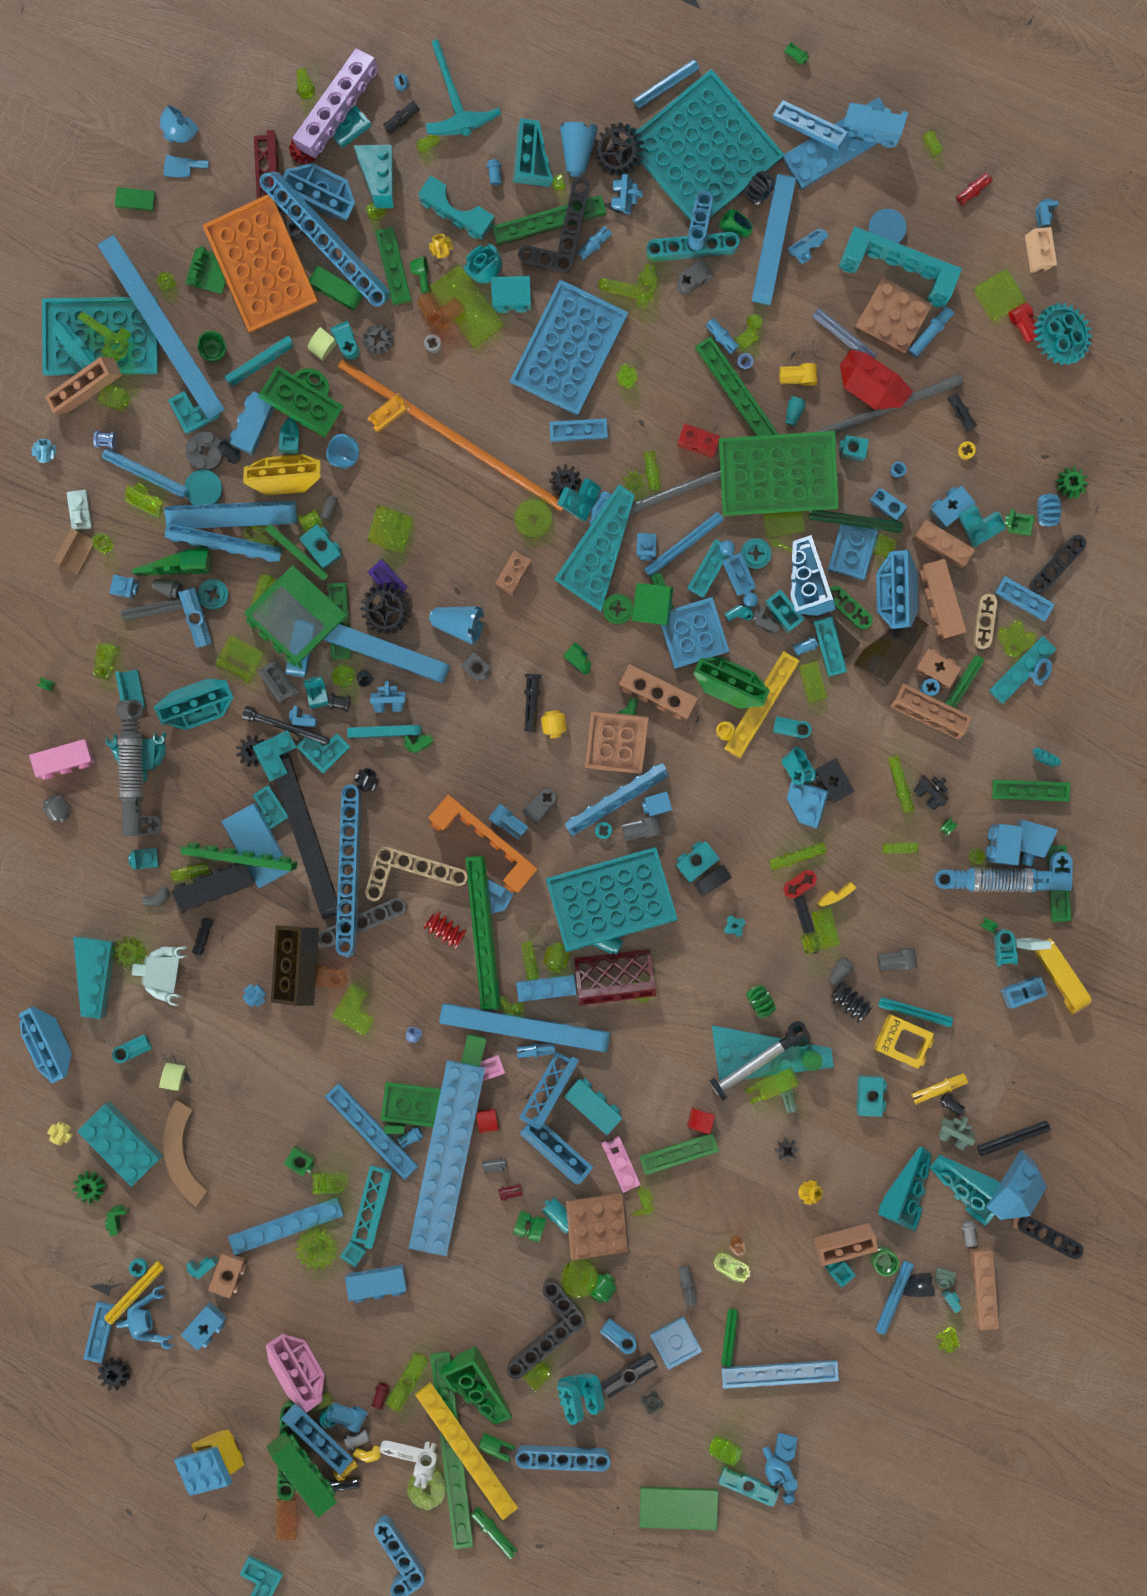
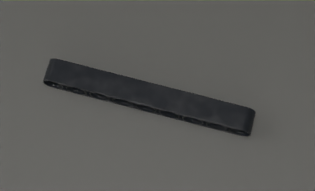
M288 752L279 756L287 774L277 778L276 782L320 915L324 920L337 915V895Z

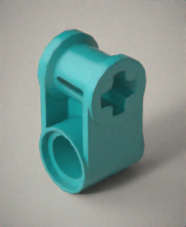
M348 320L331 327L334 339L344 357L348 360L358 358L360 350ZM348 347L352 348L351 352H348Z
M795 747L782 758V765L787 770L794 784L802 785L804 782H814L816 771L803 749Z
M1006 929L997 930L994 934L995 962L997 967L1010 963L1017 965L1018 955L1014 934ZM1007 933L1008 940L1002 943L1000 937L1002 934Z

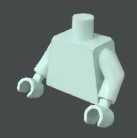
M186 946L178 948L161 947L145 957L144 965L133 964L132 975L142 976L141 983L145 985V990L148 993L173 1006L179 1005L174 1003V997L181 998L180 995L171 993H174L179 958L187 957V955L181 954V949H187Z

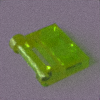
M230 635L215 662V666L223 667L244 678L243 681L250 683L265 653ZM229 655L248 665V671L231 664L225 658Z

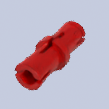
M985 172L975 182L969 183L968 188L956 196L957 202L961 201L960 205L964 206L974 196L980 195L981 191L993 182L991 176L987 178L989 174Z

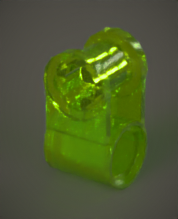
M311 1173L313 1178L311 1194L341 1193L349 1184V1179L344 1173ZM336 1178L343 1181V1187L335 1185L334 1181Z

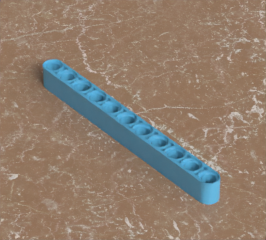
M114 234L97 244L206 417L210 420L224 411L223 405Z

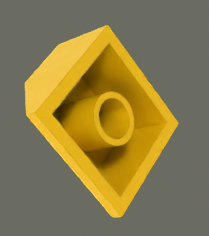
M229 1429L218 1431L191 1444L194 1452L217 1446L229 1475L245 1465L242 1460V1454L237 1449L234 1436L230 1433Z

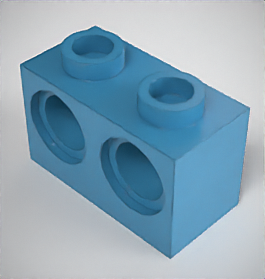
M1033 976L1000 989L1006 1006L1011 1009L1048 995L1040 976Z

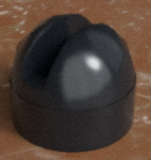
M367 670L358 672L356 679L359 686L367 687L373 682L371 674Z

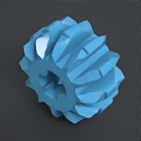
M1057 494L1041 495L1038 498L1036 509L1038 522L1041 526L1046 527L1059 524L1062 511L1060 498Z

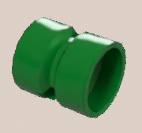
M520 1210L513 1234L522 1238L526 1235L528 1240L539 1243L546 1218L537 1215L532 1217L531 1213ZM527 1221L531 1222L529 1231L524 1229Z
M879 1246L878 1251L870 1255V1262L880 1275L891 1276L897 1272L899 1260L890 1248Z

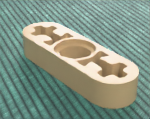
M985 594L978 601L973 644L980 650L988 648L992 643L997 599L992 594ZM987 598H989V602H992V605L988 606L987 611H991V614L981 613V610H986V604H983V601L987 600ZM983 616L990 619L988 627H983L980 624V619ZM979 629L982 631L989 630V633L986 632L984 634V639L987 640V643H984L983 646L978 641L983 632H979Z

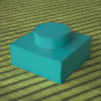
M946 1289L941 1293L955 1313L962 1309L959 1305L961 1300L955 1292L951 1293Z

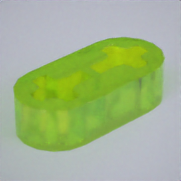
M246 526L243 530L244 537L249 541L268 545H276L278 543L275 538H272V541H270L268 537L264 536V534H269L265 530L267 526ZM252 528H254L257 533H260V536L254 535L251 538L248 531H252Z
M918 843L882 844V854L919 852Z

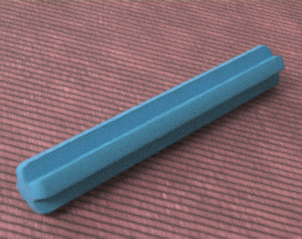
M691 60L634 98L633 103L638 109L642 108L699 70L697 61Z
M903 1261L875 1328L880 1334H886L914 1267L908 1261Z

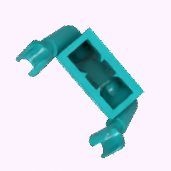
M156 731L153 738L143 739V745L137 746L143 748L140 749L143 751L140 753L143 754V756H140L143 758L140 760L143 761V763H140L143 765L140 767L143 768V770H140L143 771L141 774L143 775L141 777L143 780L141 782H148L147 771L156 770L162 763L166 755L164 741L167 735L166 732H163L162 737H159ZM107 735L105 742L110 747L117 762L121 763L118 761L120 759L118 756H121L118 755L120 753L118 749H122L118 748L120 746L117 743L118 735H113L114 740H110Z

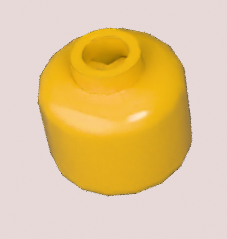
M560 710L547 711L541 717L543 733L550 735V738L562 737L561 733L567 731L566 716L564 713H560Z

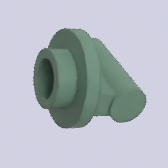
M937 1267L935 1270V1283L944 1289L953 1286L956 1272Z

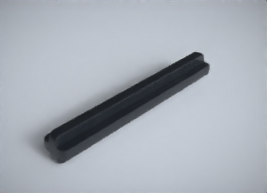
M1043 1121L977 1146L978 1154L983 1156L1051 1130L1048 1121Z

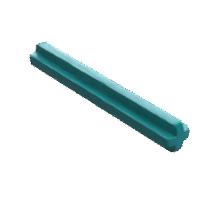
M881 997L878 1003L880 1008L943 1026L951 1027L953 1024V1018L901 1002Z

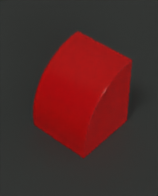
M691 1107L687 1126L710 1134L715 1114Z
M496 1108L476 1111L480 1134L499 1131Z

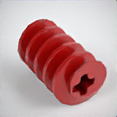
M440 911L432 914L423 930L430 927L429 934L436 931L435 938L437 939L442 936V943L449 940L448 947L455 944V951L464 938L466 929L459 932L460 925L452 927L453 920L446 923L447 916L445 915L443 918H440Z

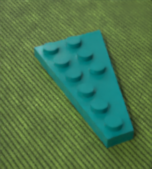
M620 484L554 579L600 612L603 608L635 497L633 493Z
M711 1025L719 1081L782 1038ZM809 1043L803 1047L796 1046L794 1048L791 1046L744 1079L810 1071L800 1061L801 1054L808 1049L815 1050L821 1055L822 1066L819 1069L834 1067L832 1050L830 1047Z

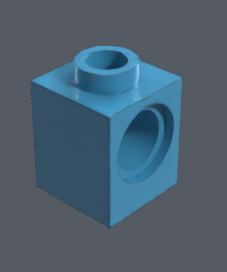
M667 791L644 798L645 802L642 803L644 813H648L649 817L672 810Z

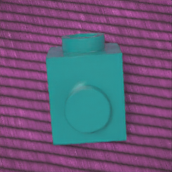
M322 676L311 677L303 681L310 709L329 705L327 689Z

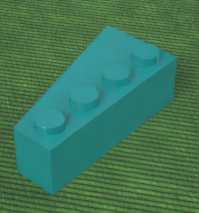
M75 936L73 941L81 1016L96 1019L105 1018L117 941Z

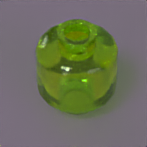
M554 942L553 945L546 947L543 963L547 966L548 970L561 972L562 969L568 966L570 952H566L563 943Z

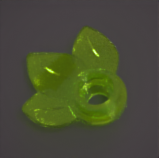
M1017 620L1010 625L1009 629L1000 627L998 639L1004 645V651L1008 656L1018 657L1022 654L1023 650L1033 646L1036 640V633H1025L1021 620ZM1015 645L1016 651H1012L1010 646Z

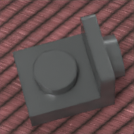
M761 607L760 611L756 610L752 618L755 621L753 627L775 635L779 627L778 624H775L776 621L768 617L762 618L765 607Z

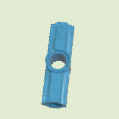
M195 587L178 592L186 615V622L190 627L196 648L211 644L212 639L206 624L205 613L201 608ZM192 613L199 614V622H194L191 619Z

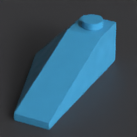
M812 536L793 541L791 598L796 613L818 616L836 610Z

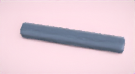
M818 308L815 311L813 318L851 349L867 353L873 358L876 357L875 352L822 309Z

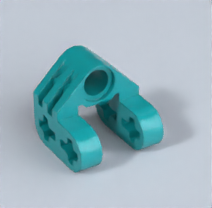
M584 1373L563 1377L558 1380L557 1390H559L560 1406H563L566 1420L571 1425H575L584 1419L581 1396H584L586 1408L591 1414L595 1415L604 1410L605 1404L601 1383L596 1375Z

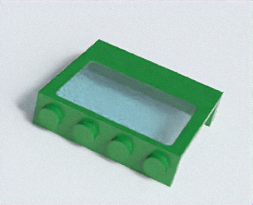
M293 565L243 613L246 617L245 622L252 629L256 627L260 631L258 634L266 642L270 640L273 643V649L279 654H285L287 656L285 658L292 667L296 665L299 669L303 667L301 661L340 623L345 626L349 622L347 615Z

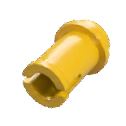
M353 1459L341 1474L335 1470L332 1473L338 1481L345 1480V1476L357 1468L358 1465Z

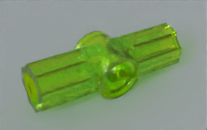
M417 1352L413 1354L385 1403L390 1409L397 1412L401 1411L429 1362L426 1356ZM408 1378L412 1381V1385L406 1386L402 1380Z

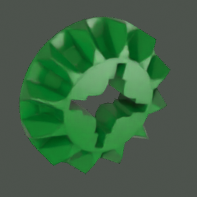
M613 594L605 600L603 614L611 623L624 624L633 614V604L627 596ZM618 601H620V608L626 611H620L618 617H616V612L609 608L616 607Z

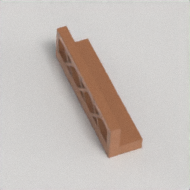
M904 683L890 705L891 708L957 740L966 733L972 719L971 716Z

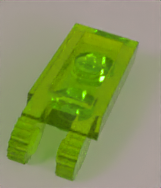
M792 1067L757 1082L756 1085L745 1089V1092L751 1093L759 1089L761 1096L752 1098L750 1100L752 1105L761 1100L765 1101L800 1084Z

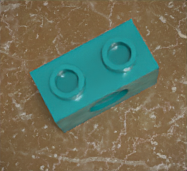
M316 524L299 539L324 571H326L343 557L340 554L342 549L336 541L332 543L328 539L330 534L324 526L320 529ZM321 542L327 543V548L324 551L318 550V545Z
M781 589L764 603L765 607L787 634L805 620L801 614L796 613L794 605Z
M699 840L691 847L693 851L688 855L684 852L676 859L678 863L675 866L689 883L720 860L706 841L702 843ZM694 855L701 857V864L698 866H694L691 863V858Z
M858 1075L856 1113L859 1116L882 1117V1113L886 1111V1101L883 1100V1092H886L887 1083L882 1076ZM875 1091L876 1098L872 1101L868 1100V1093Z

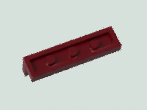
M267 130V135L253 136L257 199L267 195L260 186V171L263 174L273 171L279 173L277 135L275 130ZM258 141H267L268 149L265 152L259 149ZM264 158L268 160L266 171L259 164ZM269 176V184L273 186L274 180Z

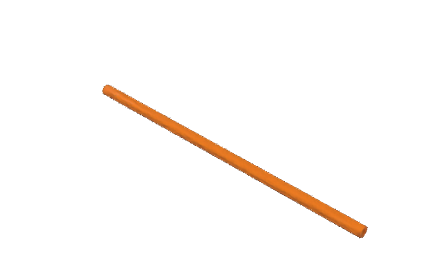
M343 359L340 361L338 368L381 396L390 400L396 395V393ZM405 400L410 407L407 411L409 414L562 512L563 508L557 505L559 500L557 497Z

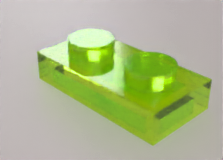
M818 661L798 666L807 702L811 703L826 699L827 695Z

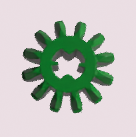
M1073 466L1071 470L1066 467L1063 469V472L1058 473L1059 479H1056L1055 483L1060 486L1056 490L1063 491L1061 493L1062 497L1067 494L1068 499H1072L1073 496L1077 499L1080 497V493L1084 494L1086 492L1084 487H1087L1089 483L1084 480L1088 478V475H1081L1083 469L1076 472V466ZM1070 480L1074 481L1073 486L1070 485Z
M759 984L746 992L749 1004L758 1017L763 1019L776 1011L773 999L764 986Z
M86 1171L84 1175L79 1174L77 1176L78 1180L73 1181V1184L77 1187L73 1188L72 1192H78L75 1199L82 1197L81 1203L83 1204L86 1201L89 1204H93L94 1200L99 1201L101 1199L100 1195L105 1194V1191L101 1188L105 1187L106 1183H100L103 1176L96 1178V1171L92 1174L89 1171ZM90 1184V1188L92 1190L88 1191V1187L86 1185Z

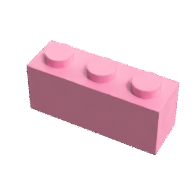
M87 739L29 755L35 777L42 778V780L51 779L54 777L53 774L59 772L61 775L71 773L73 768L91 767L90 763L95 762L90 740Z

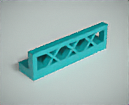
M373 1165L369 1167L351 1241L365 1244V1248L372 1249L374 1246L393 1170ZM373 1171L383 1173L382 1180L377 1184L371 1178ZM375 1189L378 1194L377 1199L370 1203L367 1198V1192ZM370 1207L373 1212L372 1219L366 1222L362 1212ZM363 1226L368 1231L367 1239L356 1237L358 1229Z

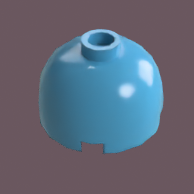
M168 105L163 110L159 121L160 127L164 132L163 137L171 143L173 141L177 143L190 141L197 134L199 128L189 117L185 118L181 115L183 112L174 106Z

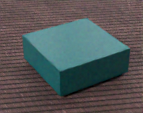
M350 1240L340 1258L356 1268L367 1250Z

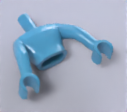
M160 1285L152 1293L128 1307L127 1319L118 1320L116 1326L117 1328L129 1327L133 1339L161 1343L164 1349H169L174 1346V1344L170 1345L168 1343V1340L173 1338V1336L163 1337L152 1333H145L153 1328L152 1316L149 1310L139 1309L154 1299L166 1296V1294H160L159 1290L164 1288V1285Z
M769 1446L763 1448L762 1450L767 1460L765 1465L767 1479L771 1486L782 1483L786 1494L782 1495L784 1503L786 1505L794 1503L795 1495L793 1492L797 1490L798 1483L794 1479L791 1468L786 1463L773 1457Z

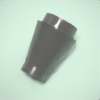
M156 578L153 581L152 589L171 599H178L180 597L178 592L183 590V586L176 580Z
M845 957L838 959L828 980L837 986L854 971L855 965Z

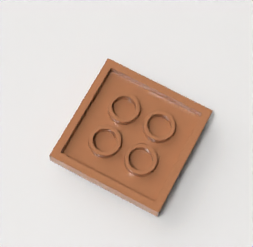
M882 277L855 329L905 355L933 304Z
M591 710L585 768L642 774L649 717Z
M622 1193L566 1201L571 1260L628 1252Z

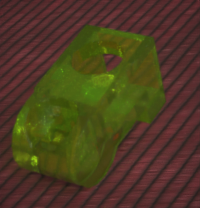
M98 643L94 660V678L108 681L111 679L116 654H118L120 646Z

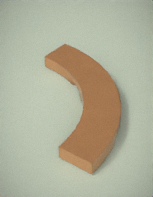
M177 1099L170 1110L164 1128V1159L175 1186L189 1202L197 1207L208 1189L190 1171L186 1162L183 1145L186 1124L194 1109Z

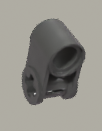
M701 259L679 275L677 289L682 294H689L699 286L707 283L714 274L705 261Z
M543 789L522 812L537 824L556 802V793L552 789ZM552 793L551 799L553 800L551 802H544L545 797L543 794Z

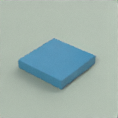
M684 1316L650 1334L668 1370L702 1352Z

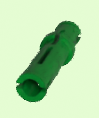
M481 1507L474 1509L475 1513L472 1512L470 1516L481 1526V1531L489 1535L508 1559L515 1556L514 1552L517 1553L518 1549L494 1524L495 1521L483 1512Z

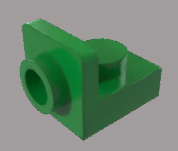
M423 734L415 740L417 742L415 744L412 743L408 736H405L406 742L403 744L409 753L413 751L416 755L435 742L430 735L426 736Z

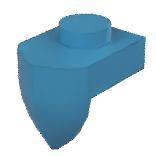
M778 1433L774 1457L786 1464L790 1463L795 1457L797 1437Z

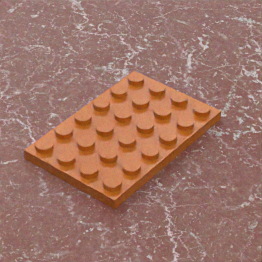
M268 194L202 225L249 333L319 302L279 208Z

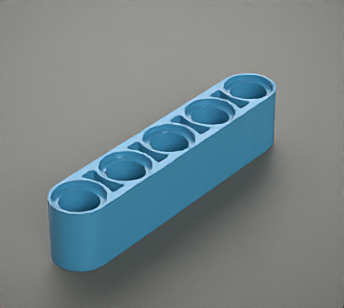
M523 1445L516 1450L515 1456L517 1466L523 1469L602 1472L606 1471L611 1463L609 1452L603 1448ZM525 1453L529 1455V1459L522 1460L519 1456ZM541 1454H546L549 1458L546 1461H541L538 1457ZM566 1455L568 1459L565 1462H561L558 1460V1457ZM583 1455L587 1457V1461L579 1462L577 1458ZM603 1456L607 1460L604 1463H599L597 1458Z

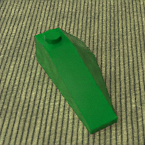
M203 545L195 546L194 549H187L134 568L132 573L136 576L212 574V551Z
M476 1346L459 1353L440 1372V1376L452 1392H457L464 1397L463 1400L466 1403L473 1404L478 1408V1412L493 1424L497 1425L512 1418L506 1401L485 1359Z

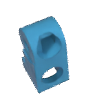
M878 488L869 499V502L892 521H899L907 510V506L881 488Z

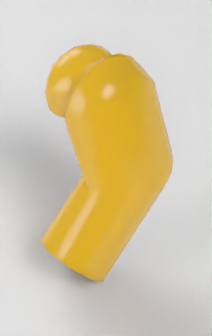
M373 1446L372 1451L368 1452L356 1447L353 1457L366 1463L379 1460L381 1457L380 1447Z

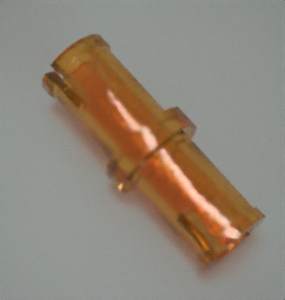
M738 1236L732 1237V1241H730L731 1251L736 1256L744 1255V1251H746L744 1241Z

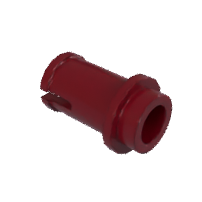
M521 1183L505 1188L501 1186L502 1188L498 1189L501 1201L505 1200L506 1202V1199L523 1196L522 1190L514 1192L515 1190L522 1189Z
M380 1382L376 1385V1393L371 1404L373 1408L379 1410L384 1408L387 1394L390 1393V1386L388 1384Z

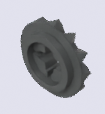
M375 324L368 327L363 334V344L372 354H384L393 345L392 332L384 325ZM381 332V339L384 341H379L375 346V339L372 337H377Z

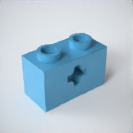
M962 485L957 489L954 486L946 493L948 497L943 501L939 498L931 505L933 509L928 513L942 530L959 518V513L976 504ZM953 503L954 507L949 510L948 506Z
M209 1302L183 1331L181 1336L197 1351L202 1346L206 1348L213 1340L210 1336L214 1332L219 1333L226 1325L224 1321L227 1317ZM207 1324L209 1327L204 1331L202 1327Z

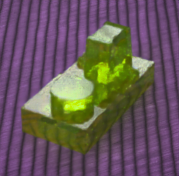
M136 483L133 487L130 485L126 487L124 501L159 518L162 514L163 501L147 494V487L142 484Z

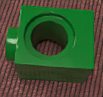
M296 1145L287 1157L284 1165L304 1176L306 1172L310 1174L314 1168L315 1163L313 1161L315 1156ZM298 1157L305 1159V1166L297 1164L296 1160Z

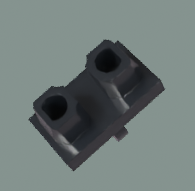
M922 775L914 788V792L919 797H922L928 791L932 797L926 803L934 810L940 805L944 806L947 803L948 798L939 790L940 788L944 793L948 790L944 785L947 780L944 777L939 780L934 776L930 781L925 775Z

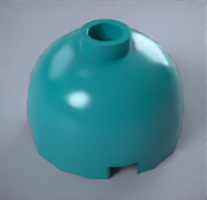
M488 244V246L483 247L480 245L467 255L466 266L464 265V270L474 281L486 284L491 282V277L499 276L502 271L503 260L495 246Z

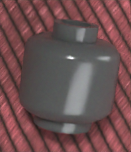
M53 794L42 802L44 804L42 811L51 822L59 820L62 823L70 817L68 813L71 811V806L62 795L56 796Z

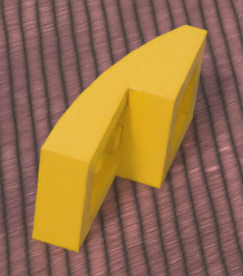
M848 882L837 894L829 890L816 904L818 906H826L835 903L854 891L856 886L852 882Z

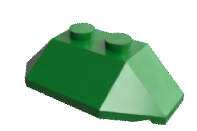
M722 657L700 658L693 673L705 693L739 709L764 706L770 689L765 686L764 682L755 672Z

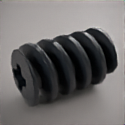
M843 981L836 987L830 998L834 997L833 1004L838 1001L840 1002L839 1009L844 1006L846 1007L844 1013L852 1011L851 1018L858 1016L857 1023H859L869 1014L873 1006L870 1007L869 1001L864 1002L863 996L858 997L857 991L852 992V987L845 988L846 983Z

